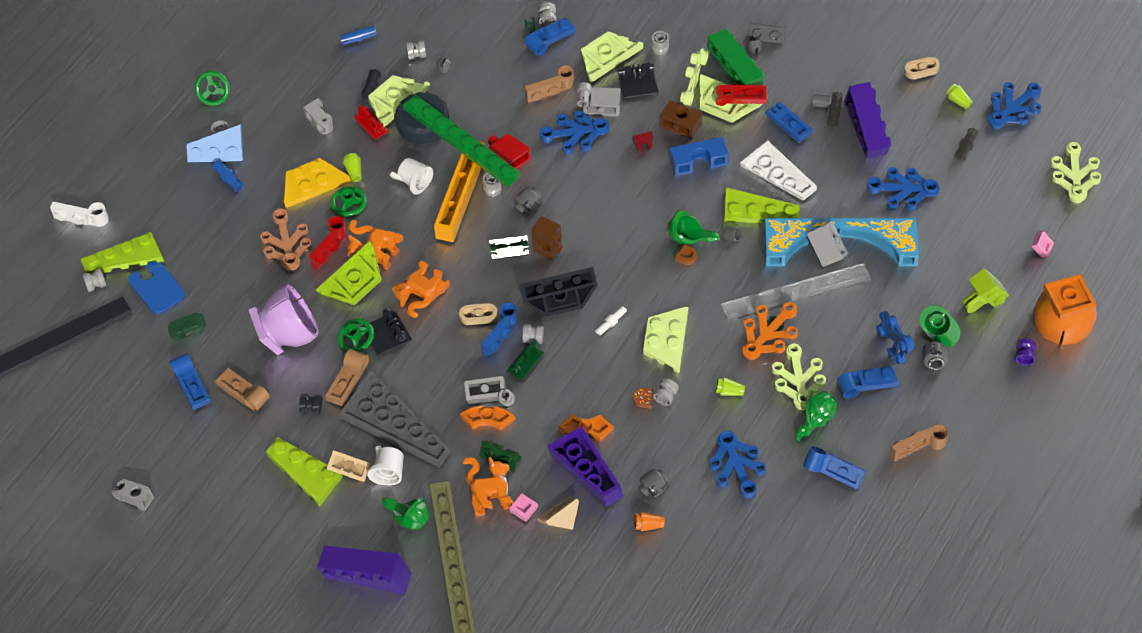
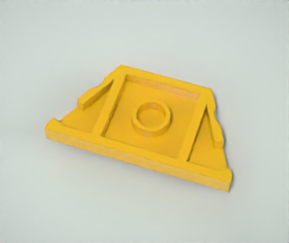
M321 158L286 172L285 208L351 182L350 177Z

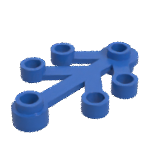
M1006 82L1003 85L1006 108L1002 111L1000 109L1002 94L993 92L990 99L993 103V112L988 117L990 126L999 129L1006 123L1026 125L1029 122V114L1039 115L1042 109L1041 104L1021 105L1029 98L1037 99L1040 97V85L1038 83L1029 84L1026 92L1013 101L1014 84ZM1011 113H1020L1019 116H1008Z
M582 111L575 112V121L569 119L565 114H559L556 118L557 124L559 126L567 125L570 128L554 131L550 126L542 127L540 129V139L545 143H549L554 138L572 136L568 142L563 144V152L571 154L574 151L573 146L585 133H590L580 143L581 150L589 151L591 150L592 142L599 135L608 133L610 125L606 119L597 118L594 120ZM585 122L588 126H582L579 123Z
M890 167L888 169L887 177L891 180L896 179L900 184L882 183V180L878 177H871L867 182V189L872 194H876L881 190L901 191L888 199L887 206L892 210L897 209L899 202L912 192H919L916 196L908 198L906 201V208L908 210H915L917 203L925 197L936 196L940 191V186L933 179L925 180L914 168L906 170V178L899 173L897 168ZM909 180H915L918 184H913Z
M888 311L880 312L879 317L882 323L876 326L877 334L879 337H888L894 341L893 346L887 349L890 360L895 359L898 365L905 363L906 354L914 350V342L910 335L905 336L902 333L894 315L890 316Z
M724 431L718 436L717 443L719 448L715 456L710 459L709 467L713 471L720 470L721 459L727 451L729 459L721 474L716 478L717 485L719 487H726L728 485V477L734 468L741 483V495L745 498H752L756 495L757 486L755 482L748 480L743 466L753 469L756 475L762 476L766 473V465L762 462L751 460L758 458V447L749 446L737 441V437L733 432ZM736 449L746 452L748 458L737 454ZM717 462L719 465L714 466L712 463ZM761 467L763 468V470L759 471L757 470V468ZM720 479H725L726 481H725V482H720L719 480H720Z

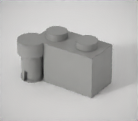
M585 82L578 84L577 104L582 107L584 102L583 112L585 115H620L621 88L592 87L589 83Z
M503 376L464 381L466 401L469 405L500 401L503 406L510 407L515 403V396L510 390L506 389V382Z

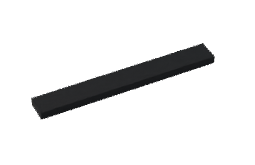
M122 296L1 355L0 377L132 314L129 305Z

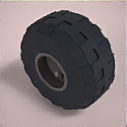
M428 92L416 93L417 96L449 119L447 105L439 96ZM415 94L408 95L399 103L395 110L396 127L401 137L408 142L419 145L430 144L439 140L441 137L403 110V104Z

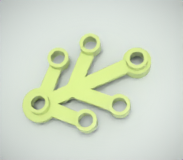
M701 48L696 53H692L690 63L696 64V67H687L685 77L691 78L687 91H683L681 94L680 102H683V105H692L694 88L698 85L701 65H706L709 52L705 51L704 48Z
M1077 142L1069 143L1065 150L1066 156L1071 160V169L1062 163L1063 160L1059 156H1054L1051 159V167L1059 170L1053 173L1052 181L1068 191V196L1072 202L1081 203L1086 199L1087 191L1095 184L1100 183L1101 174L1099 172H1092L1089 180L1081 185L1080 180L1092 170L1097 169L1100 160L1097 157H1091L1088 164L1079 170L1078 157L1081 147ZM1064 175L1073 181V185L1063 179Z
M793 343L787 347L786 357L792 361L794 375L785 370L781 362H775L772 365V372L782 377L776 380L775 389L794 399V405L797 409L806 411L805 405L809 398L808 391L810 389L818 391L824 387L826 378L822 374L816 375L814 377V384L807 391L805 390V384L817 371L822 369L823 362L820 358L812 359L811 366L802 374L800 363L802 349L798 344ZM787 381L797 387V391L788 387Z

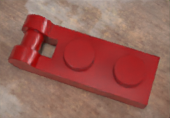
M718 85L716 87V94L718 95L716 97V104L719 106H724L725 104L767 103L766 85Z

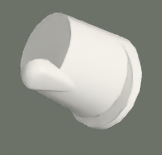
M407 158L399 166L398 173L396 174L392 171L390 177L403 181L410 186V191L413 194L418 195L430 184L433 178V169L417 160Z
M376 446V460L367 472L368 478L380 485L391 486L400 483L402 480L403 453L396 448Z

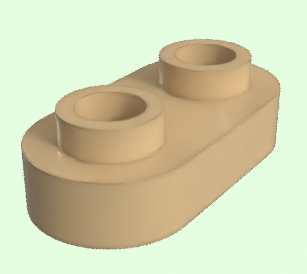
M934 57L910 61L905 65L904 74L909 79L931 76L939 71L940 63Z
M474 304L463 306L459 311L460 321L465 325L489 324L497 319L498 313L496 306L493 304Z

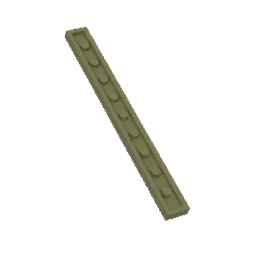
M450 482L429 484L454 633H475Z

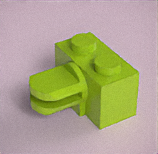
M983 268L969 279L974 291L965 297L961 303L968 313H973L987 303L994 307L1001 305L1010 295L999 279Z

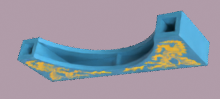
M765 218L766 266H785L795 252L811 243L807 233L831 220L840 237L856 238L869 242L884 250L898 266L918 265L919 246L916 218Z

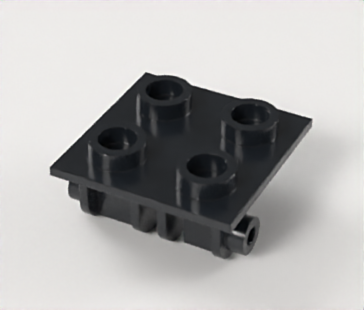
M648 62L641 64V66L637 64V67L633 64L632 68L631 66H621V68H618L617 72L623 98L659 93L654 74V63L650 64Z
M386 308L383 310V317L370 322L374 328V339L371 346L377 356L412 341L396 311L393 312V310Z

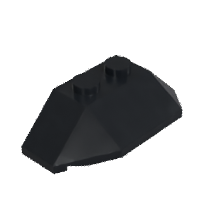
M594 267L519 284L523 303L544 317L582 309L598 284Z

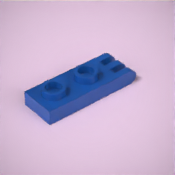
M781 102L776 103V106H772L770 110L765 111L768 118L798 143L812 134V128Z

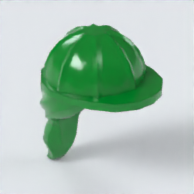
M678 210L668 222L667 230L669 236L679 244L690 245L699 240L709 243L720 241L718 233L712 230H704L700 222L685 211Z
M811 389L808 391L809 398L805 405L806 422L797 430V441L808 437L814 428L825 426L827 421L832 420L836 413L837 401L831 393Z
M383 497L381 500L386 509L393 511L394 520L402 528L418 530L429 520V510L425 505V499L422 497L403 504L390 497Z

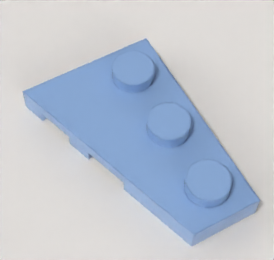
M241 124L188 143V162L243 161Z

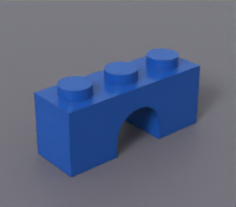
M723 137L670 148V162L675 176L692 173L693 161L697 159L706 160L710 168L728 165L729 153Z

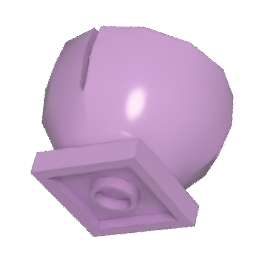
M289 284L279 287L269 295L263 310H259L256 307L249 310L259 340L277 355L284 352L282 345L299 347L310 343L319 333L316 321L303 298H300L301 295Z

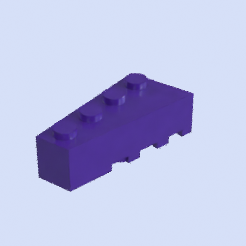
M870 82L849 86L844 100L845 105L849 106L850 119L854 118L855 132L860 133L859 142L866 159L887 155L891 147L890 137H887L885 132L886 123L880 116L881 107L876 103V90L872 88Z
M582 426L547 445L551 457L606 507L624 497L620 484Z
M324 546L317 565L323 577L327 579L340 580L405 595L412 575L399 553Z

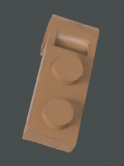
M568 65L561 66L558 69V76L525 86L527 102L537 101L572 88L574 86L573 68Z
M352 349L347 351L343 361L344 365L325 395L327 401L342 407L344 406L367 367L368 355Z
M229 368L215 380L218 387L253 411H258L270 398L269 393L259 385L255 387Z
M935 425L920 432L916 431L908 438L894 442L891 446L890 457L895 462L927 445L935 450H941L946 446L949 431L943 425Z

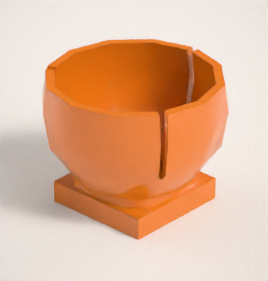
M1081 274L1044 284V291L1039 296L1033 309L1035 328L1045 339L1056 344L1060 343L1062 332L1065 331L1061 345L1077 344L1087 338L1097 320V304Z

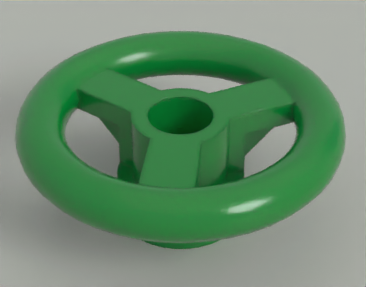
M206 71L197 78L195 93L202 103L209 106H217L228 98L230 85L227 78L220 72ZM212 76L218 77L223 82L225 89L222 88L218 80H213ZM204 78H207V90L201 94L200 84ZM211 85L215 86V91L211 90ZM219 93L223 95L215 101L206 99L210 94L215 95Z
M346 186L338 189L332 195L330 204L336 214L352 217L365 209L367 197L360 188ZM339 195L341 201L343 202V206L341 207V209H339L336 205V200ZM361 203L357 209L347 211L350 206Z
M362 318L347 321L338 332V344L346 352L349 349L362 352L371 345L374 339L373 326ZM357 324H362L364 327L359 328ZM369 332L366 342L359 346V340L362 335ZM344 335L352 340L353 348L348 347L344 343Z

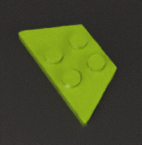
M370 241L321 284L316 291L332 299L353 306L356 305L382 281L373 244Z

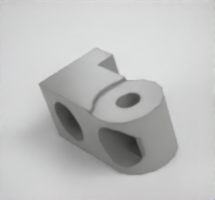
M319 98L303 107L305 117L321 134L332 132V117L324 112L323 104Z
M120 479L112 491V495L116 499L137 506L139 510L144 512L154 499L148 486L126 479Z

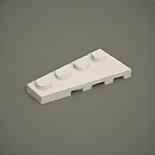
M769 141L765 142L740 162L741 167L803 201L817 190V186Z

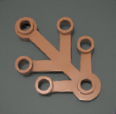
M277 209L273 212V219L279 225L282 240L272 236L268 231L262 232L260 238L263 244L271 243L283 249L285 255L275 251L272 246L265 247L263 252L265 258H275L281 261L282 267L285 270L292 271L300 266L299 258L304 251L312 248L311 240L303 238L300 241V246L294 253L292 252V247L301 236H306L309 230L306 224L301 223L289 239L286 226L288 213L285 209Z

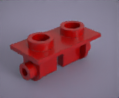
M363 105L358 107V115L354 119L374 140L389 132V129L379 122L376 115L369 108Z

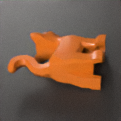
M352 220L348 226L350 232L356 235L369 232L370 236L365 244L369 241L373 244L377 262L382 264L383 269L388 270L391 265L389 262L390 255L384 253V250L390 251L391 255L396 257L399 252L396 243L399 244L403 241V235L368 225L356 228L357 221ZM349 235L350 242L347 248V256L351 258L365 244Z
M422 260L419 262L418 270L409 274L404 282L392 287V291L400 301V307L402 308L411 293L423 300L413 302L408 306L407 313L412 318L418 317V314L414 311L415 309L427 307L430 302L434 301L450 287V280H442L443 272L438 269L433 271L432 278H427L428 264Z
M473 457L463 460V464L472 465V468L466 474V481L472 493V505L476 517L485 515L484 508L493 509L492 502L489 499L498 498L504 510L510 509L513 501L507 496L508 484L505 478L509 471L508 463L493 461L489 457V472L492 477L475 479L474 476L480 467L478 460Z

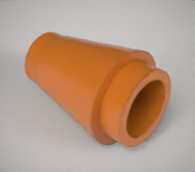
M641 511L639 514L635 513L634 515L635 530L642 532L664 528V516Z

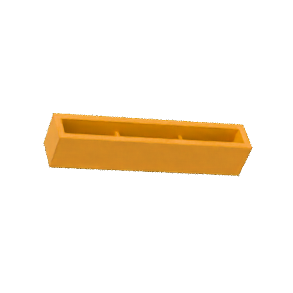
M463 154L460 156L434 224L436 239L454 242L481 171L478 165Z

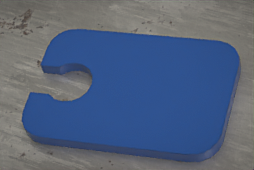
M152 261L145 265L147 270L153 273L151 279L143 280L138 271L132 273L128 278L131 287L155 314L164 312L182 301L185 297L184 290L160 262Z

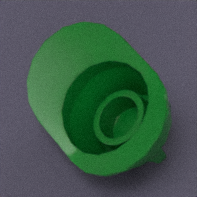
M931 305L921 312L919 317L920 325L932 341L941 342L946 347H951L957 343L961 335L960 327L945 308Z

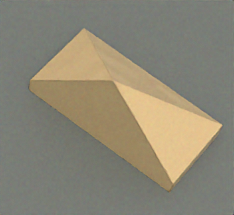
M333 450L326 469L364 482L371 463Z
M567 496L540 516L538 521L546 525L573 530L579 504L578 499Z

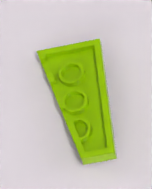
M726 187L724 222L765 223V218H800V205Z
M151 232L81 258L85 272L90 275L97 269H101L102 273L111 272L114 268L127 269L129 265L140 264V266L148 265V262L157 260V263L164 262Z
M279 437L266 451L267 456L281 470L285 471L308 496L310 495L319 506L322 505L343 477L342 474L327 470V464Z

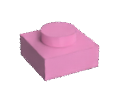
M1044 231L1037 232L1031 247L1041 258H1046L1049 256L1054 242Z
M521 493L510 507V512L527 522L538 508V503Z

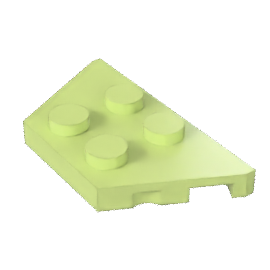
M606 32L583 47L581 55L589 81L592 83L643 49V43L640 41L634 43L629 41L627 37Z
M700 75V110L732 123L762 106V104H725L724 106H719L716 104V97L718 96L716 94V87L727 84L705 75Z
M392 75L368 96L379 122L384 127L395 119V110L399 103L408 95L416 94L417 92L425 93L430 89V83H415L414 79H404Z
M688 307L648 317L643 354L656 359L662 365L667 364L674 368L676 373H680Z

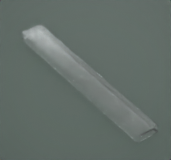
M862 263L721 304V309L728 323L756 315V308L759 305H765L768 311L782 307L786 302L797 303L870 282L871 277L865 264Z

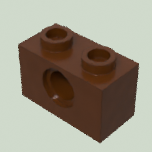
M669 100L660 114V127L693 139L702 125L701 112Z
M541 216L531 229L533 251L553 260L555 255H558L563 248L561 225Z

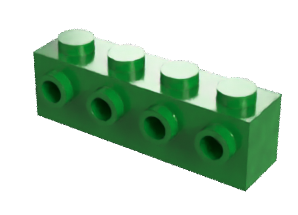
M725 28L708 36L707 49L736 85H763L765 78L763 71L758 69L753 58L745 53L744 47L737 43L732 33L730 34Z

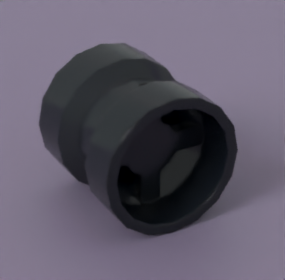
M302 393L299 402L300 413L310 411L313 414L320 415L323 404L322 395H315L310 398L308 394Z

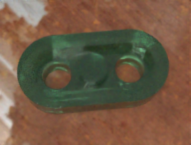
M192 313L174 320L168 325L169 336L174 340H180L199 333L206 327L205 318L200 313Z

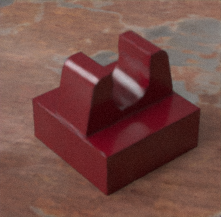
M652 131L632 137L633 145L636 146L638 152L643 151L642 144H646L648 150L653 148Z

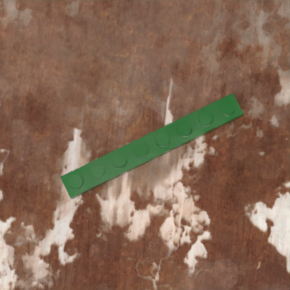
M416 94L403 104V110L507 188L520 177L518 170Z

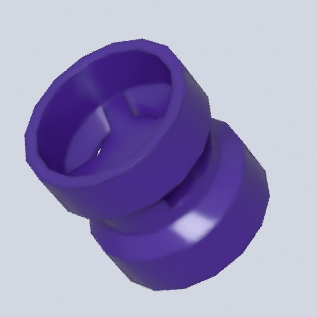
M1027 338L1018 340L1016 345L1018 351L1016 353V362L1021 365L1035 363L1036 355L1034 352L1036 351V342Z

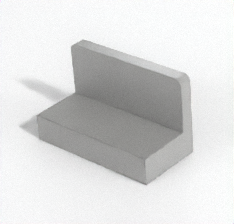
M832 220L807 233L823 267L842 260L848 255Z

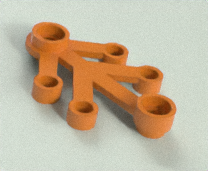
M793 302L784 303L782 312L768 327L766 317L768 309L765 305H759L756 308V314L759 317L760 336L755 340L753 331L756 327L755 321L751 318L744 321V329L747 333V343L744 344L742 352L749 360L757 359L761 353L784 352V341L776 339L788 338L793 340L797 338V328L790 326L783 331L776 330L786 319L796 317V304ZM792 307V310H786V308ZM748 323L753 324L751 327L746 326ZM790 331H794V332H795V334H793V335H790V334H788V333H789ZM767 340H776L773 345H763ZM777 345L783 346L780 349L776 348ZM750 348H755L754 351H749Z

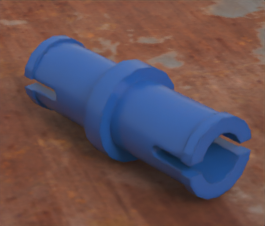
M374 25L360 30L357 28L353 32L340 35L343 46L357 41L360 43L363 39L377 36Z
M220 160L213 164L212 169L221 176V180L224 183H228L235 192L242 190L244 183L235 176L233 170L228 169Z

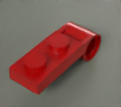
M335 216L328 221L330 233L309 255L311 267L316 270L327 262L328 257L333 252L338 250L340 243L347 235L345 221L342 217Z

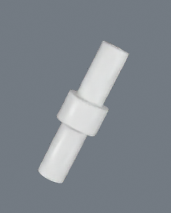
M621 306L615 313L608 315L604 319L605 322L595 332L601 336L608 328L615 326L618 323V319L627 312L626 308Z

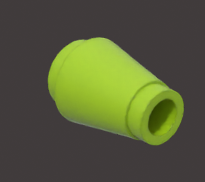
M953 84L946 92L949 100L965 110L973 103L960 85Z
M356 153L344 156L343 165L351 181H360L362 179L361 158Z
M718 377L715 393L720 394V396L744 395L745 385L726 377Z

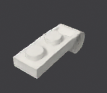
M52 202L50 207L54 218L60 221L65 220L75 224L101 227L106 225L109 220L105 206L100 202L91 204L88 209L58 202Z

